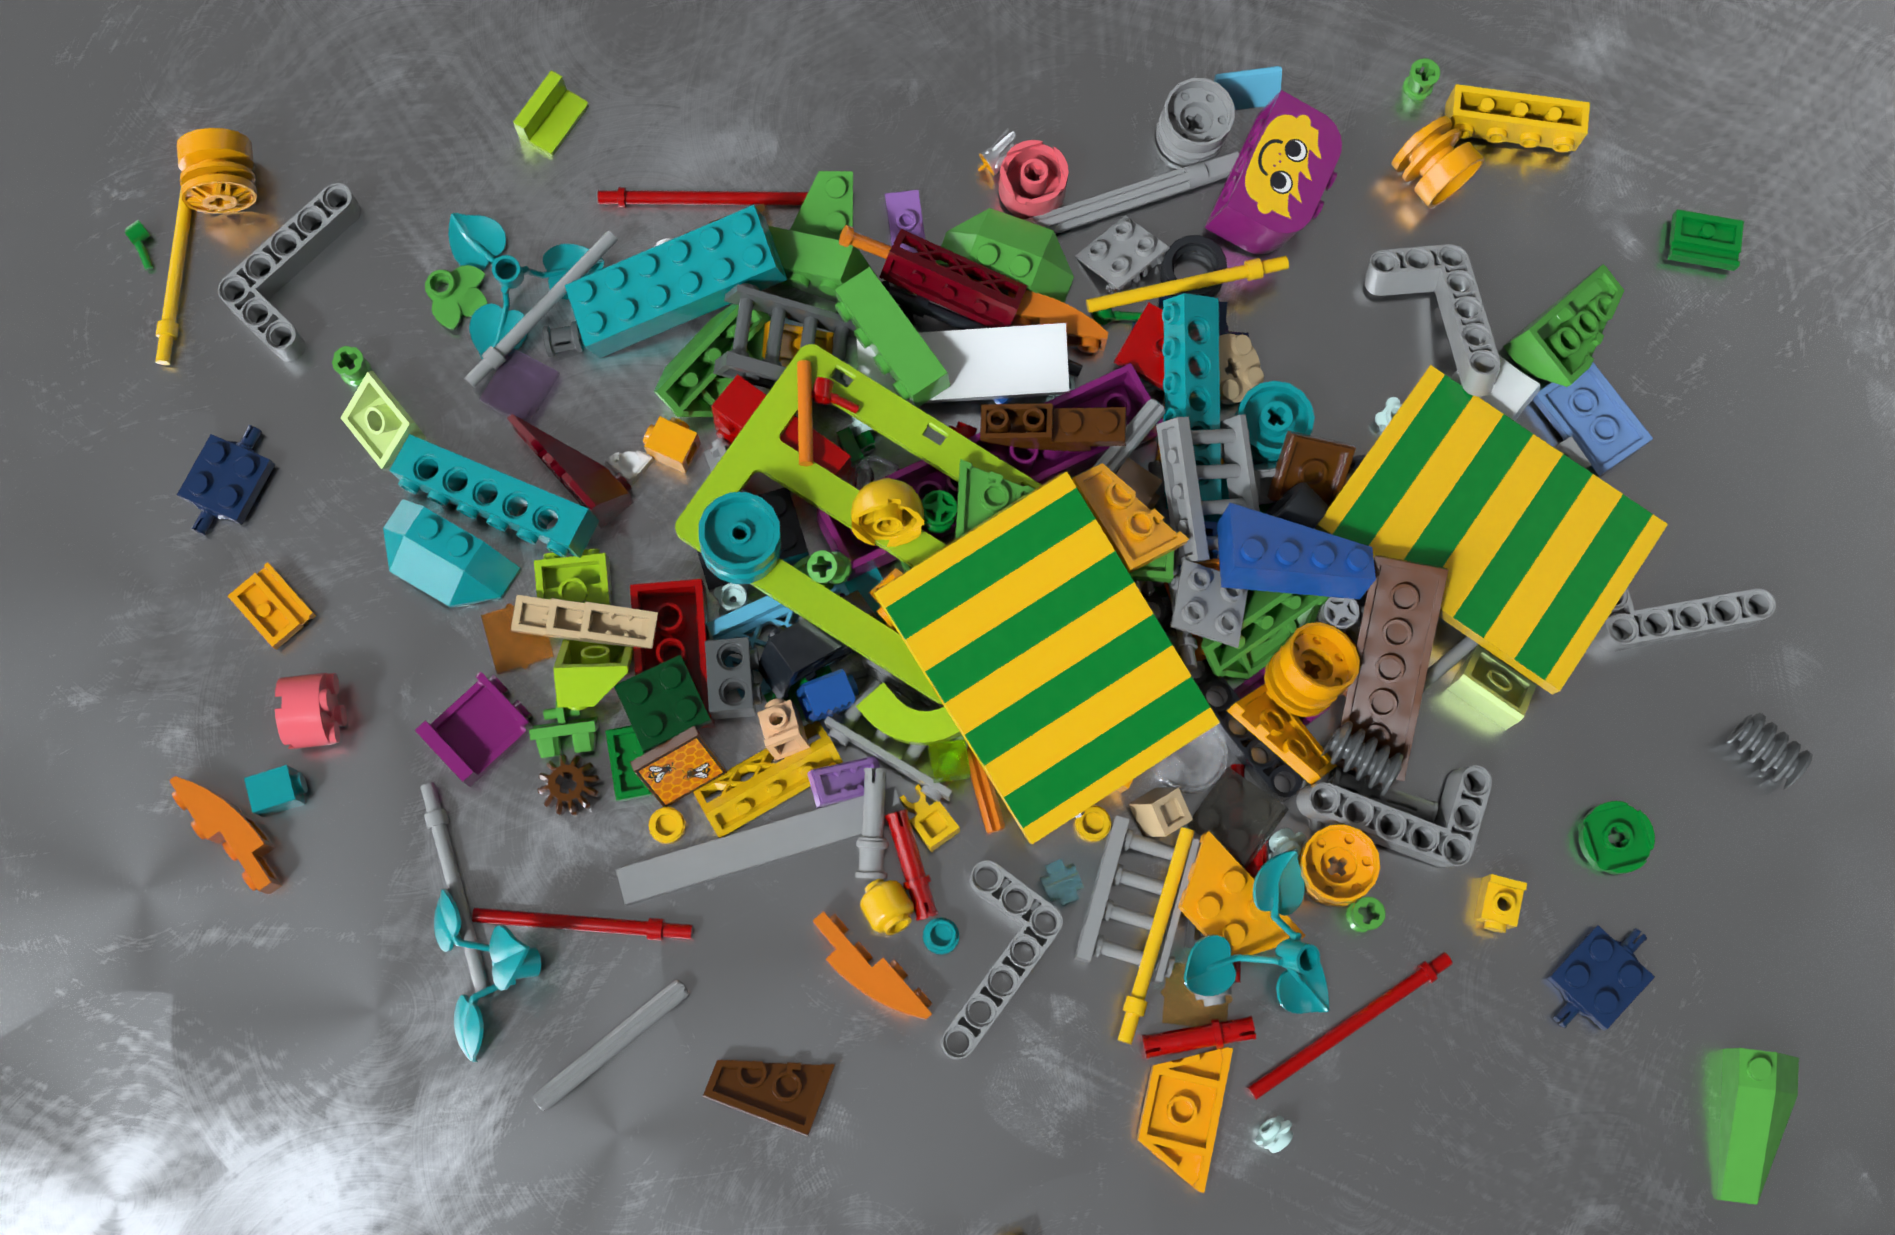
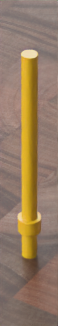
M181 190L162 320L157 322L156 337L159 340L155 362L160 365H170L173 341L177 340L179 324L176 323L192 215V209L187 207L181 200Z
M1286 255L1262 261L1260 258L1246 260L1244 265L1086 299L1088 313L1245 278L1248 281L1263 278L1264 274L1289 269V261Z
M1180 828L1131 996H1126L1122 1009L1125 1011V1016L1117 1040L1132 1045L1140 1016L1144 1017L1148 1002L1145 1001L1195 833L1191 829Z

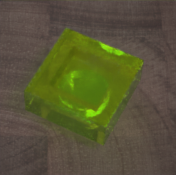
M965 739L928 744L933 783L970 778L971 772Z

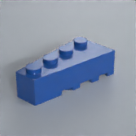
M1229 503L1217 522L1221 587L1361 599L1376 580L1373 549L1370 546L1233 503Z

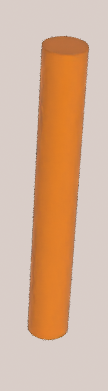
M801 360L797 362L799 465L811 466L813 465L811 361Z

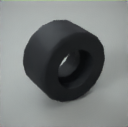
M1302 482L1285 492L1283 497L1275 502L1265 514L1314 529L1324 517L1327 511V503L1307 483Z

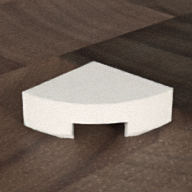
M627 451L612 454L604 461V464L615 474L620 473L632 486L654 462V459L642 451Z

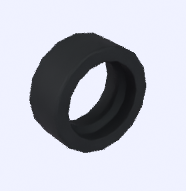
M1200 235L1182 237L1175 240L1164 256L1160 269L1161 282L1177 279L1174 274V264L1181 255L1187 253L1202 255L1211 262L1213 271L1226 269L1227 258L1221 247L1212 239ZM1222 284L1177 293L1171 296L1175 297L1186 293L1214 297L1220 291Z

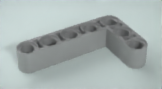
M333 183L325 187L223 278L218 286V295L221 300L283 361L290 362L299 359L304 354L306 345L304 339L294 326L268 300L360 217L361 208L349 187L342 183ZM347 201L344 206L335 208L339 202ZM322 223L318 229L310 231L313 225ZM296 246L294 251L285 254L287 248ZM270 268L267 275L259 277L263 270ZM245 291L241 298L233 300L237 293ZM268 314L264 321L256 323L259 316ZM291 336V340L286 345L279 346L283 338Z
M1446 244L1386 249L1374 252L1369 259L1366 272V289L1377 296L1435 292L1463 389L1468 394L1477 397L1486 396L1491 393L1501 363L1466 250L1458 245Z
M1627 587L1597 633L1596 639L1598 644L1607 651H1621L1747 628L1769 618L1775 612L1776 600L1769 591L1755 588L1634 610L1629 587ZM1749 601L1757 606L1758 615L1750 610ZM1715 607L1723 612L1724 621L1716 616ZM1681 613L1689 617L1691 621L1690 627L1682 623L1680 619ZM1646 619L1655 623L1657 633H1653L1647 628ZM1612 625L1621 629L1623 640L1613 635Z
M1479 765L1454 769L1446 780L1434 823L1325 782L1303 787L1297 795L1296 803L1299 811L1308 818L1329 826L1348 825L1360 829L1374 843L1436 867H1457L1465 865L1473 854L1492 788V777L1486 768ZM1467 775L1472 779V790H1469L1466 786ZM1316 791L1323 798L1321 809L1317 808L1313 801ZM1349 804L1354 807L1356 812V818L1353 822L1346 813ZM1457 809H1460L1463 814L1461 825L1456 820ZM1382 817L1386 819L1389 826L1386 834L1380 829ZM1415 830L1419 832L1421 837L1419 847L1413 841ZM1447 843H1450L1453 848L1451 859L1445 851Z
M984 860L973 867L970 875L971 888L977 895L1021 928L944 1032L941 1039V1047L948 1057L955 1060L966 1058L972 1053L1063 926L1061 912L1055 906L993 861ZM984 869L993 871L997 878L996 884L990 888L981 887L976 880L977 873ZM1012 891L1022 893L1026 899L1025 907L1020 910L1009 908L1006 903V895ZM1041 913L1050 914L1055 920L1054 930L1048 933L1040 931L1035 924L1036 917ZM1024 942L1033 948L1034 956L1031 961L1020 962L1015 958L1013 952L1016 944ZM998 972H1005L1011 977L1012 987L1005 993L996 991L992 986V977ZM983 1002L988 1005L990 1017L986 1022L977 1023L973 1021L969 1014L972 1004ZM954 1032H961L968 1038V1047L963 1053H954L948 1048L947 1039Z

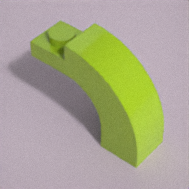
M884 682L856 705L857 709L873 726L885 735L903 743L936 745L948 742L962 735L945 707L933 711H918L909 708L896 697Z

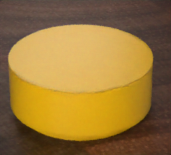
M1092 805L1085 810L1082 817L1075 818V831L1086 842H1099L1107 836L1111 829L1110 815L1104 808Z
M663 807L656 810L650 817L649 831L652 837L659 843L674 844L684 836L686 821L683 815L675 808Z

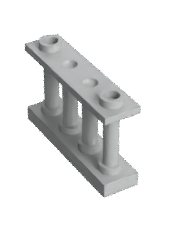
M1246 414L1220 421V429L1191 430L1189 417H1176L1156 424L1170 525L1176 533L1181 531L1189 538L1185 545L1174 550L1176 566L1182 565V560L1193 563L1209 560L1208 551L1219 550L1218 535L1206 536L1203 515L1223 514L1229 503L1260 512ZM1222 444L1224 464L1196 466L1193 445ZM1227 479L1229 499L1201 501L1198 480Z
M864 657L862 662L864 668L868 669L866 672L868 678L840 723L827 716L824 723L830 730L828 736L844 746H847L848 742L853 743L923 785L920 791L931 799L939 802L941 798H944L950 802L953 797V791L945 787V784L969 746L962 735L956 738L933 778H930L914 768L927 745L910 744L900 760L883 749L889 736L877 729L871 741L852 731L862 715L856 705L880 684L886 683V681L899 688L897 690V694H899L897 698L908 707L911 702L915 703L917 699L930 706L927 711L944 707V705L936 703Z
M1115 815L1112 819L1111 829L1107 837L1074 956L1075 960L1089 963L1092 955L1099 957V954L1140 965L1144 951L1104 940V935L1098 934L1102 920L1109 921V918L1150 930L1154 916L1115 905L1114 900L1108 899L1112 885L1118 886L1121 883L1161 895L1165 881L1123 869L1124 865L1118 864L1121 850L1128 851L1130 848L1171 860L1175 846L1134 835L1133 830L1127 829L1130 819ZM1193 838L1155 964L1151 982L1156 984L1162 983L1164 977L1170 978L1174 967L1175 957L1171 956L1170 952L1181 914L1178 905L1182 893L1187 888L1189 882L1188 875L1191 865L1195 863L1199 851L1200 840Z

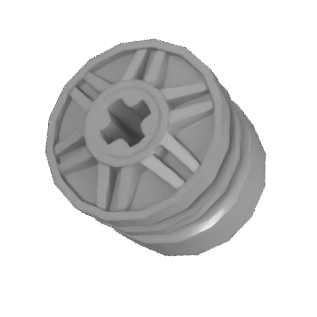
M1190 78L1178 83L1169 92L1156 125V140L1162 153L1172 162L1182 166H1189L1215 157L1220 152L1235 119L1234 103L1229 93L1219 83L1207 78ZM1191 126L1196 128L1193 132L1188 130Z

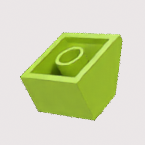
M563 639L553 667L557 708L568 707L571 710H584L588 707H594L628 673L634 647Z

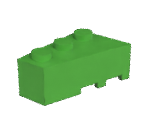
M769 226L787 280L781 282V284L838 303L835 289L870 267L858 248L851 245L848 247L839 245V240Z

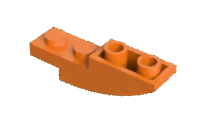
M1025 291L1010 325L1011 327L1066 323L1067 346L1078 347L1080 351L1086 353L1105 350L1108 332L1096 321L1064 302L1032 291ZM1009 292L1008 296L1015 298L1016 294Z
M177 776L169 780L175 789L171 793L173 799L182 810L188 809L194 819L190 824L195 833L202 840L207 839L218 844L226 840L222 843L224 850L233 861L239 860L245 869L242 877L253 891L258 890L271 894L282 887L263 857L275 849V847L261 828L247 814L223 796L201 785Z
M823 911L813 920L815 926L836 949L826 958V961L853 987L872 1000L902 1014L924 1020L932 1016L928 1008L933 1003L919 987L914 991L909 988L903 981L908 977V974L895 959L888 963L882 958L871 967L868 962L873 957L859 941L852 945L844 934L849 929L835 913L829 918Z

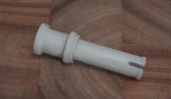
M1335 767L1331 770L1327 783L1433 823L1438 810L1437 801H1430L1391 788L1382 797L1380 795L1381 785H1376L1372 789L1368 788L1369 776H1365L1357 781L1355 779L1356 776L1341 772L1340 767Z
M864 768L862 837H858V841H856V846L860 848L859 870L855 872V878L887 879L888 873L884 871L885 849L889 847L887 838H884L887 769Z

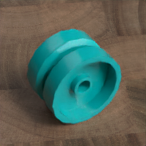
M1275 380L1260 383L1250 389L1240 402L1234 415L1235 417L1246 414L1253 465L1278 462L1287 431L1311 435L1315 419L1312 404L1303 391L1290 383Z
M730 492L710 503L704 509L699 521V543L707 568L719 579L732 584H750L764 578L776 566L781 554L780 521L774 508L762 497L748 492Z

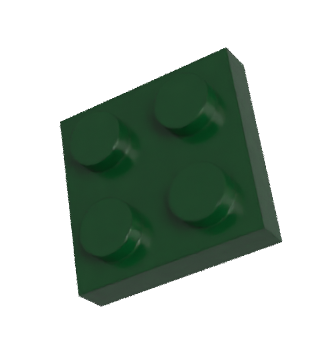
M681 655L614 686L644 753L649 752L693 726L698 729L712 722Z

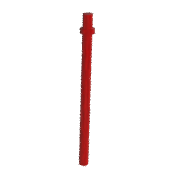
M618 187V191L598 190V204H618L619 208H626V204L802 206L808 192L626 191V187Z
M1443 952L1429 963L1423 961L1418 965L1419 970L1247 1087L1250 1094L1257 1100L1426 982L1432 984L1438 979L1437 975L1453 964L1449 955Z

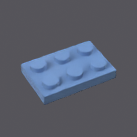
M1593 362L1591 367L1570 386L1565 387L1552 382L1541 389L1533 398L1534 403L1563 440L1571 436L1574 438L1591 463L1587 470L1597 477H1600L1653 440V437Z

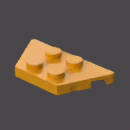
M1210 831L1204 832L1199 841L1201 845L1196 861L1192 863L1189 871L1187 888L1182 893L1178 908L1204 936L1218 935L1224 937L1230 944L1231 955H1254L1276 948L1280 942L1289 939L1290 936L1271 919V911H1261L1255 906L1253 899V884L1255 880ZM1279 914L1280 918L1289 927L1302 935L1301 939L1306 936L1288 915Z
M1229 1047L1152 1065L1136 1139L1195 1190L1205 1193L1233 1048Z

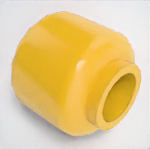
M877 879L866 886V893L860 901V908L874 931L894 935L904 930L911 923L914 904L901 883L896 880L884 881V879Z

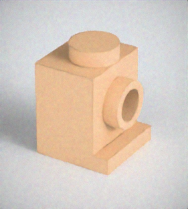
M781 698L770 700L765 704V710L757 712L765 738V747L776 761L810 748L800 713L791 699L788 701Z

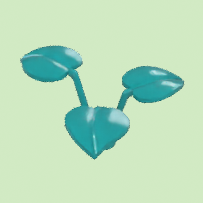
M452 213L449 220L448 236L455 260L460 266L470 265L482 271L491 262L493 276L502 286L503 308L492 303L483 305L474 312L470 320L469 332L471 340L478 350L480 357L490 346L494 348L525 316L520 311L509 310V290L520 286L524 280V275L528 274L542 279L548 278V286L551 289L589 249L575 244L556 245L543 255V265L546 272L530 269L528 266L521 267L519 262L510 255H502L495 258L504 252L507 242L506 234L498 222L481 215ZM601 257L583 277L603 269L605 265L603 258ZM566 293L562 299L569 300L568 294ZM528 333L504 357L505 359L511 357L522 347Z
M1290 850L1272 857L1259 870L1253 884L1255 906L1261 911H1271V919L1290 936L1289 939L1277 945L1275 957L1243 954L1231 955L1230 944L1224 937L1218 935L1204 936L1195 943L1188 956L1184 972V984L1188 990L1202 996H1215L1225 992L1236 979L1233 962L1276 964L1287 969L1279 976L1276 986L1278 1001L1285 1010L1297 1014L1330 1011L1327 982L1320 963L1318 948L1315 945L1302 942V935L1295 932L1279 916V914L1284 916L1292 914L1303 901L1305 883L1301 876L1298 852Z
M441 889L434 916V932L439 947L444 952L452 951L454 944L460 947L488 951L492 959L494 984L472 994L470 999L466 994L460 995L454 1011V1029L457 1041L468 1059L472 1062H478L476 1056L479 1053L484 1033L483 1018L477 1005L479 999L497 990H507L510 985L516 984V979L539 976L541 957L536 947L530 948L522 943L504 925L494 928L490 945L463 940L458 934L461 928V918L456 902L447 889Z

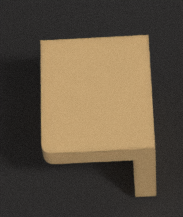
M1179 787L1154 788L1128 804L1143 836L1166 837L1193 820Z

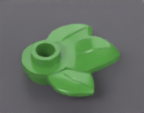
M462 265L453 271L436 270L428 276L425 282V291L433 301L432 314L442 326L455 330L462 315L472 317L477 309L488 304L486 297L477 288L485 278V273L474 266ZM440 285H449V288L446 291H438Z

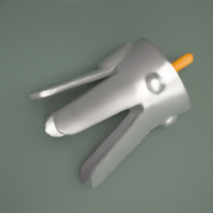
M1007 128L990 148L979 153L984 165L978 168V171L986 167L993 176L1000 171L1007 152L1016 145L1012 142L1016 137L1014 131L1006 136L1009 130Z

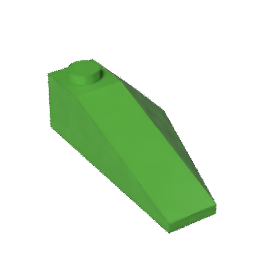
M1602 264L1518 332L1503 347L1523 373L1568 387L1591 367L1594 360L1592 355L1596 346L1600 345L1604 338L1603 330L1607 321L1612 319L1624 289L1608 268Z
M1746 1048L1723 1049L1717 1200L1758 1204L1798 1096V1057Z

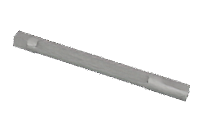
M1235 150L1052 210L1044 215L1033 216L1024 220L1054 230L1055 234L1227 178L1239 153Z

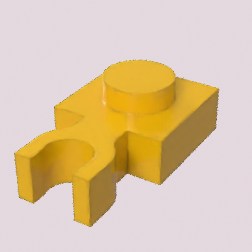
M918 784L915 786V791L920 796L918 802L911 803L904 795L899 798L905 809L916 814V816L910 819L911 826L930 852H933L958 834L960 827L940 801H936L929 806L926 795L920 791L922 788Z

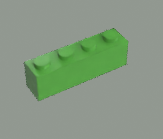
M870 267L835 289L838 303L835 304L836 310L845 322L851 320L857 329L854 330V334L863 348L871 347L876 354L873 360L883 375L889 373L895 380L892 386L898 396L904 400H909L912 405L918 408L950 387L948 372Z

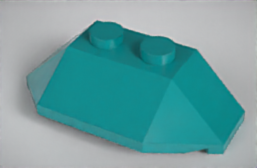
M404 499L401 500L383 527L389 571L450 608L488 600L503 599L522 570L481 539L426 507Z

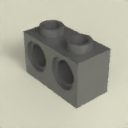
M748 637L705 641L709 712L713 720L756 716V705L762 704L760 683H754L753 670L760 669L758 648H752ZM731 654H739L743 657L742 662L734 668L726 667L724 665L725 659ZM733 689L745 691L744 698L738 703H730L726 700L727 694Z

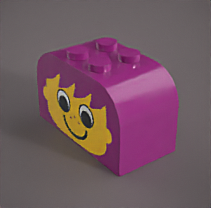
M1281 90L1257 114L1204 228L1254 254L1274 252L1300 230H1303L1310 220L1316 219L1324 205L1321 197L1325 190L1328 191L1337 177V172L1334 169L1341 155L1342 140L1335 123L1324 113Z

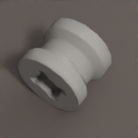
M1329 597L1319 610L1318 620L1319 622L1332 625L1345 633L1358 620L1359 606L1355 599Z

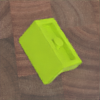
M551 70L515 118L513 124L519 138L547 155L553 156L586 112L589 105L586 100L567 90L563 77Z

